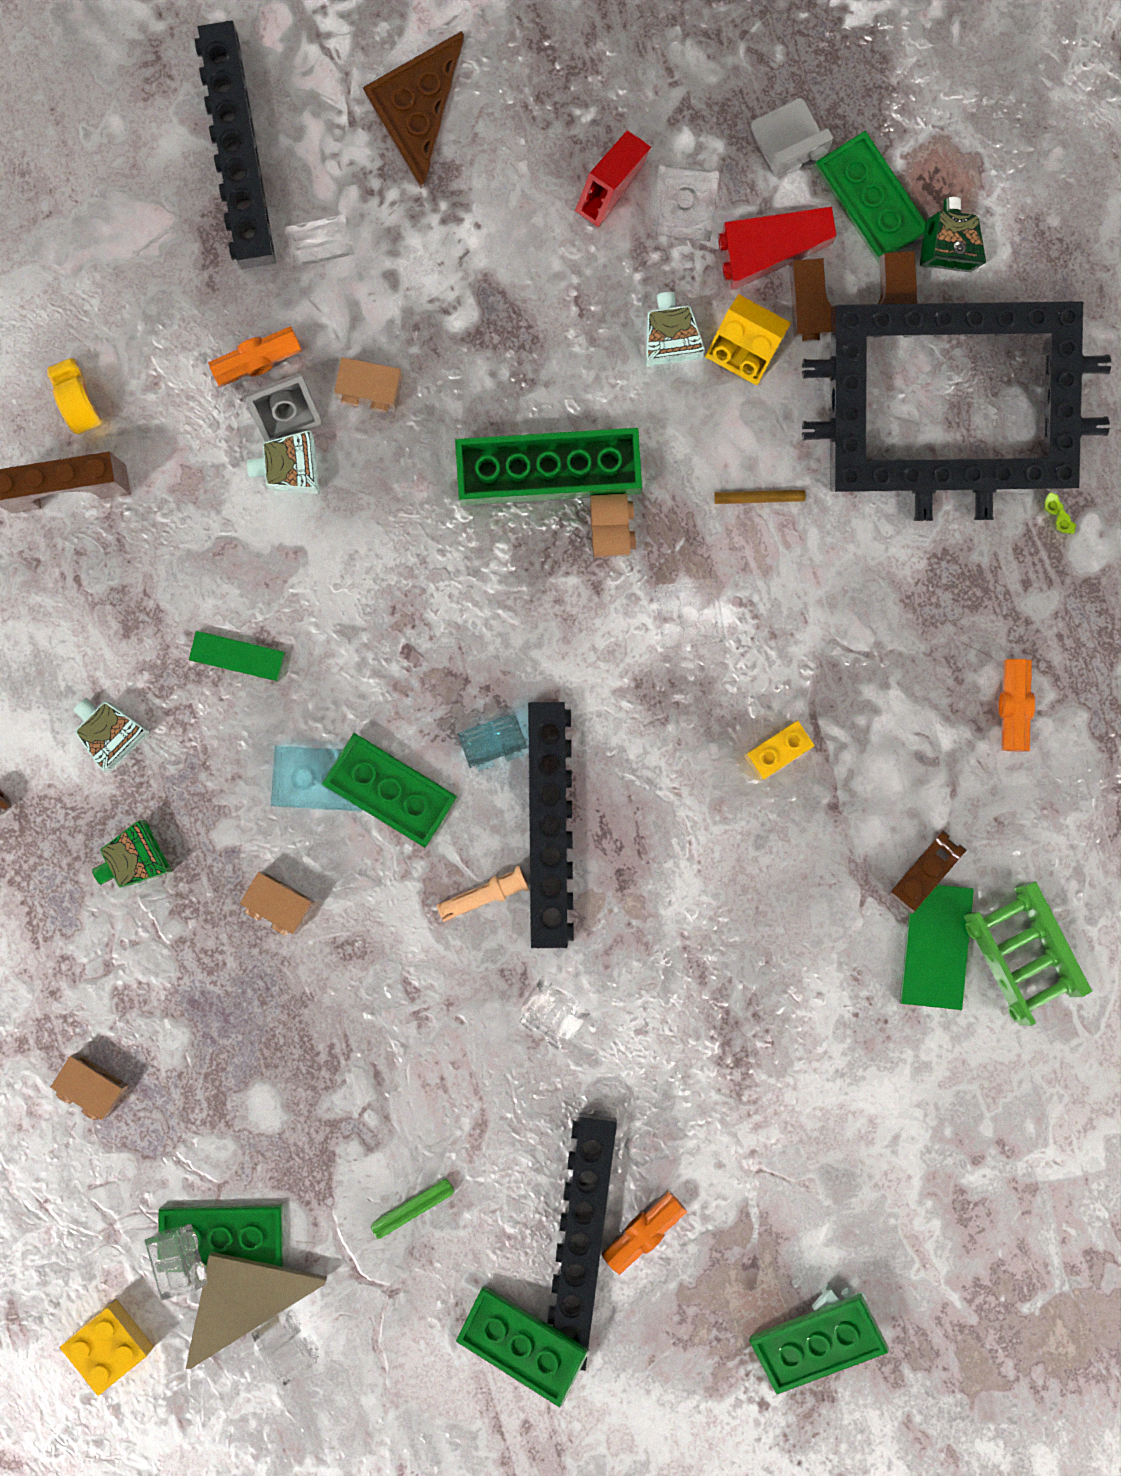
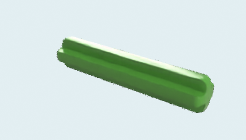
M444 1179L375 1221L371 1225L374 1236L377 1239L383 1238L452 1196L454 1193L453 1186L448 1179Z

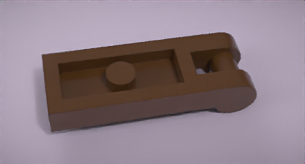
M944 830L889 893L894 900L911 914L917 910L967 851L962 845L957 846L948 839L950 835ZM940 848L950 855L946 861L936 854Z

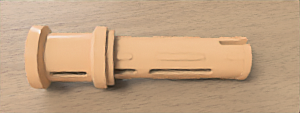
M519 865L515 867V871L500 877L496 875L491 877L489 883L465 892L448 901L438 903L437 909L443 922H446L495 900L503 902L507 896L521 890L527 892L530 888Z

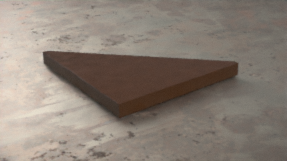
M462 31L362 87L363 92L420 189L426 183L464 42Z

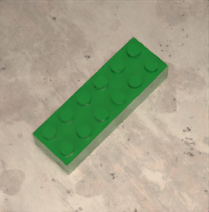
M638 428L455 439L460 506L590 498L591 495H640L642 492Z

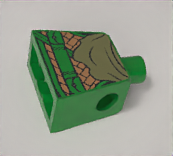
M146 820L135 822L102 847L100 851L106 862L92 869L93 876L99 885L114 878L120 888L172 872Z

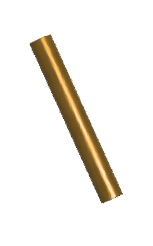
M805 490L714 492V504L805 502L806 498Z

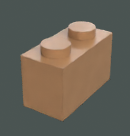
M341 357L334 394L337 399L341 400L340 403L346 406L358 407L359 404L369 405L371 410L380 413H388V409L396 411L403 374L399 368Z
M260 871L256 874L240 904L246 907L244 912L259 921L262 917L273 923L271 925L273 930L287 936L288 933L295 934L298 932L315 901L269 874Z
M77 1052L68 1058L50 1088L56 1091L55 1095L63 1102L68 1104L74 1102L83 1108L81 1112L88 1118L104 1120L111 1114L127 1089L128 1084Z

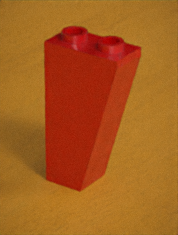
M832 206L724 222L722 233H718V244L720 252L725 251L726 262L722 263L723 276L725 281H730L731 290L738 289L786 267L793 260H801L833 245L837 235Z

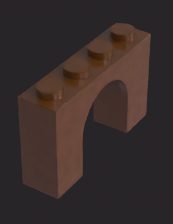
M915 251L884 253L879 257L881 293L877 304H918ZM824 258L793 260L789 267L794 337H802V342L819 341L820 335L831 334L832 306L826 295Z
M110 451L0 469V507L11 514L42 509L40 497L58 493L88 492L100 499L131 495L126 465Z

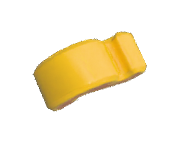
M68 358L47 368V376L53 385V396L70 430L74 434L80 435L101 426L102 418L90 400L85 379L78 362L73 358Z

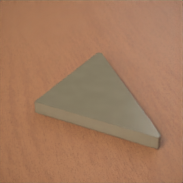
M211 1252L208 1258L185 1369H192L324 1286L327 1276Z

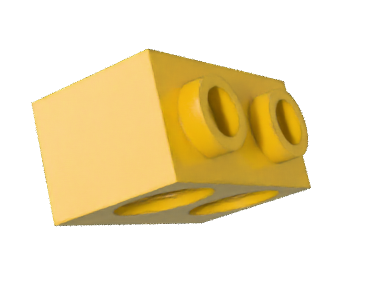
M797 720L743 756L761 781L815 745Z

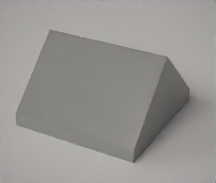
M301 373L244 395L265 442L305 432L322 425L308 385Z

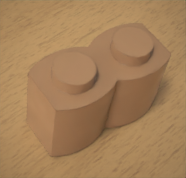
M627 494L591 495L590 517L593 559L629 557L630 549H636L635 531H629V519H634L633 501H628Z

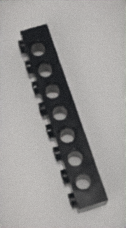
M233 20L197 26L199 38H194L195 48L198 57L203 58L204 67H199L202 85L207 86L209 96H204L207 114L212 115L214 124L209 125V132L212 144L217 143L218 154L214 155V162L217 173H222L223 183L219 184V192L222 202H227L228 212L223 213L226 230L232 232L233 242H228L232 261H237L241 269L276 264L238 31ZM218 55L226 56L225 60L220 63L213 62L214 58ZM222 84H231L229 90L225 92L218 91ZM227 113H236V116L233 120H223V117ZM234 141L241 142L238 149L233 151L227 149L230 143ZM236 171H246L242 179H232ZM241 200H251V203L247 208H237V205ZM253 228L256 230L253 237L248 239L242 238V233L246 229Z
M528 702L531 948H568V941H574V924L567 923V910H573V892H567V880H573V861H567V849H573L572 831H566V819H572V800H566V788H572V770H566V758H572L571 739H565V727H571V709H565V702ZM547 725H553L559 731L558 738L553 742H547L541 737V731ZM549 755L555 756L559 760V768L552 773L544 771L541 766L542 760ZM555 786L559 790L560 797L555 803H547L543 800L542 791L545 787ZM548 816H554L560 822V828L554 834H548L542 828V822ZM553 846L560 851V859L557 863L547 864L543 860L542 853L545 848ZM549 877L558 879L561 884L559 892L554 895H549L543 890V882ZM549 908H555L561 914V919L556 925H548L543 919L544 912Z
M580 1113L579 1121L573 1120L571 1139H577L575 1151H569L567 1169L573 1171L571 1182L565 1181L563 1200L569 1201L567 1213L561 1212L559 1231L565 1232L563 1244L557 1243L555 1262H559L561 1265L559 1275L553 1274L551 1293H555L557 1296L555 1306L549 1305L547 1324L553 1325L558 1331L567 1326L574 1328L577 1333L571 1339L588 1349L617 1118ZM589 1140H594L600 1144V1150L596 1154L589 1155L584 1152L583 1145ZM585 1171H591L596 1175V1180L591 1185H584L579 1181V1176ZM581 1202H587L592 1206V1211L586 1216H581L576 1213L575 1207ZM577 1233H583L588 1237V1242L584 1246L578 1247L571 1242V1238ZM573 1264H578L584 1268V1273L579 1277H572L567 1272L568 1268ZM574 1295L578 1297L580 1304L575 1308L565 1306L563 1301L567 1296ZM587 1357L580 1370L586 1371Z

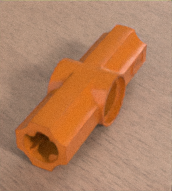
M290 326L264 338L255 337L239 344L237 350L208 362L213 377L221 388L248 375L255 377L264 374L274 367L273 364L303 351Z
M1004 660L1003 691L1000 693L998 705L999 716L1002 719V751H1030V720L1033 719L1035 712V696L1031 692L1032 660Z
M668 1191L647 1212H641L625 1227L624 1233L601 1253L602 1257L612 1270L620 1275L643 1253L647 1254L662 1241L665 1236L664 1233L675 1225L687 1213V1210Z

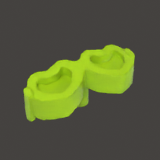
M1053 492L1047 494L1044 500V511L1050 515L1057 516L1055 529L1062 534L1071 535L1075 533L1076 524L1071 521L1070 515L1063 510L1064 505L1059 501V496L1053 494Z

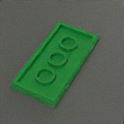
M866 130L815 162V168L878 264L879 257L884 253L899 252L924 236L926 221Z
M354 732L321 785L424 848L427 847L457 798L453 793Z
M937 885L913 914L908 912L900 993L901 1004L962 1010L969 946V934L965 927L967 922L963 915L972 913L973 888Z
M283 1205L160 1207L158 1209L159 1271L206 1270L211 1252L283 1267Z
M486 1285L481 1288L455 1341L559 1408L564 1404L590 1351Z
M862 1293L753 1334L749 1339L776 1395L889 1352V1347Z

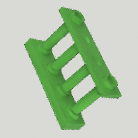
M1036 881L1023 883L1015 887L1016 900L984 918L980 912L963 915L967 922L965 927L969 936L976 940L1009 1005L1007 1009L1010 1017L1016 1023L1023 1026L1036 1024L1031 1012L1064 993L1069 995V997H1084L1093 992ZM1021 911L1026 912L1031 921L1030 928L996 945L989 929ZM1036 938L1039 939L1046 950L1044 955L1011 973L1003 956ZM1049 966L1054 967L1059 976L1058 983L1025 1000L1017 984Z

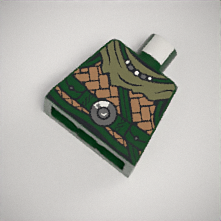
M948 197L943 200V211L937 212L926 221L920 266L971 273L986 263L980 221L974 214L961 213L960 198Z

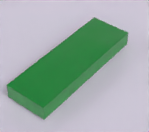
M196 631L189 661L278 682L285 652Z

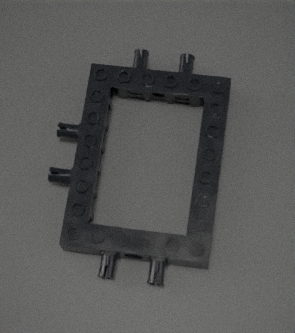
M1084 301L835 305L831 307L830 359L802 360V368H815V370L802 371L803 379L829 378L831 381L830 420L825 422L802 421V429L815 430L814 432H802L803 441L829 439L830 491H912V494H915L914 521H933V493H936V490H972V493H975L974 520H994L993 498L997 490L1079 488L1081 436H1108L1110 428H1097V425H1110L1108 416L1082 418L1081 416L1082 375H1108L1111 371V366L1098 365L1099 363H1111V356L1109 354L1084 356L1082 353ZM1051 333V336L1045 340L1042 354H1045V378L1042 379V385H1045L1044 409H1041V415H1044V440H1041V451L1049 458L866 461L867 336H873V338L883 336L910 338L920 335H934V337L964 335V337H971L983 334H994V336L1025 334V336Z

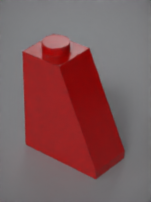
M626 130L589 173L575 212L599 228L644 166L651 146Z

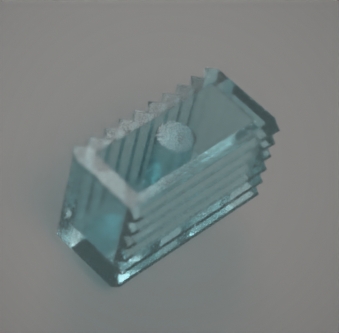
M515 713L458 733L469 768L476 767L478 772L494 767V760L505 757L506 762L523 757L522 751L528 749Z

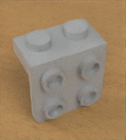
M802 98L785 104L753 120L751 123V131L775 177L783 173L789 174L794 172L803 163L811 159L814 161L822 158L829 152L834 139L829 128L820 131L806 102Z

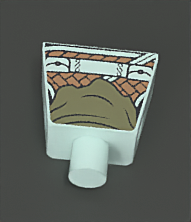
M674 292L658 294L659 310L649 311L647 314L646 367L702 359L705 352L691 307H676Z
M311 431L263 443L264 458L247 459L249 478L265 476L266 486L270 490L319 493L314 436Z
M85 698L73 710L84 721L76 729L75 733L103 772H111L151 732L121 709L106 701L96 708Z

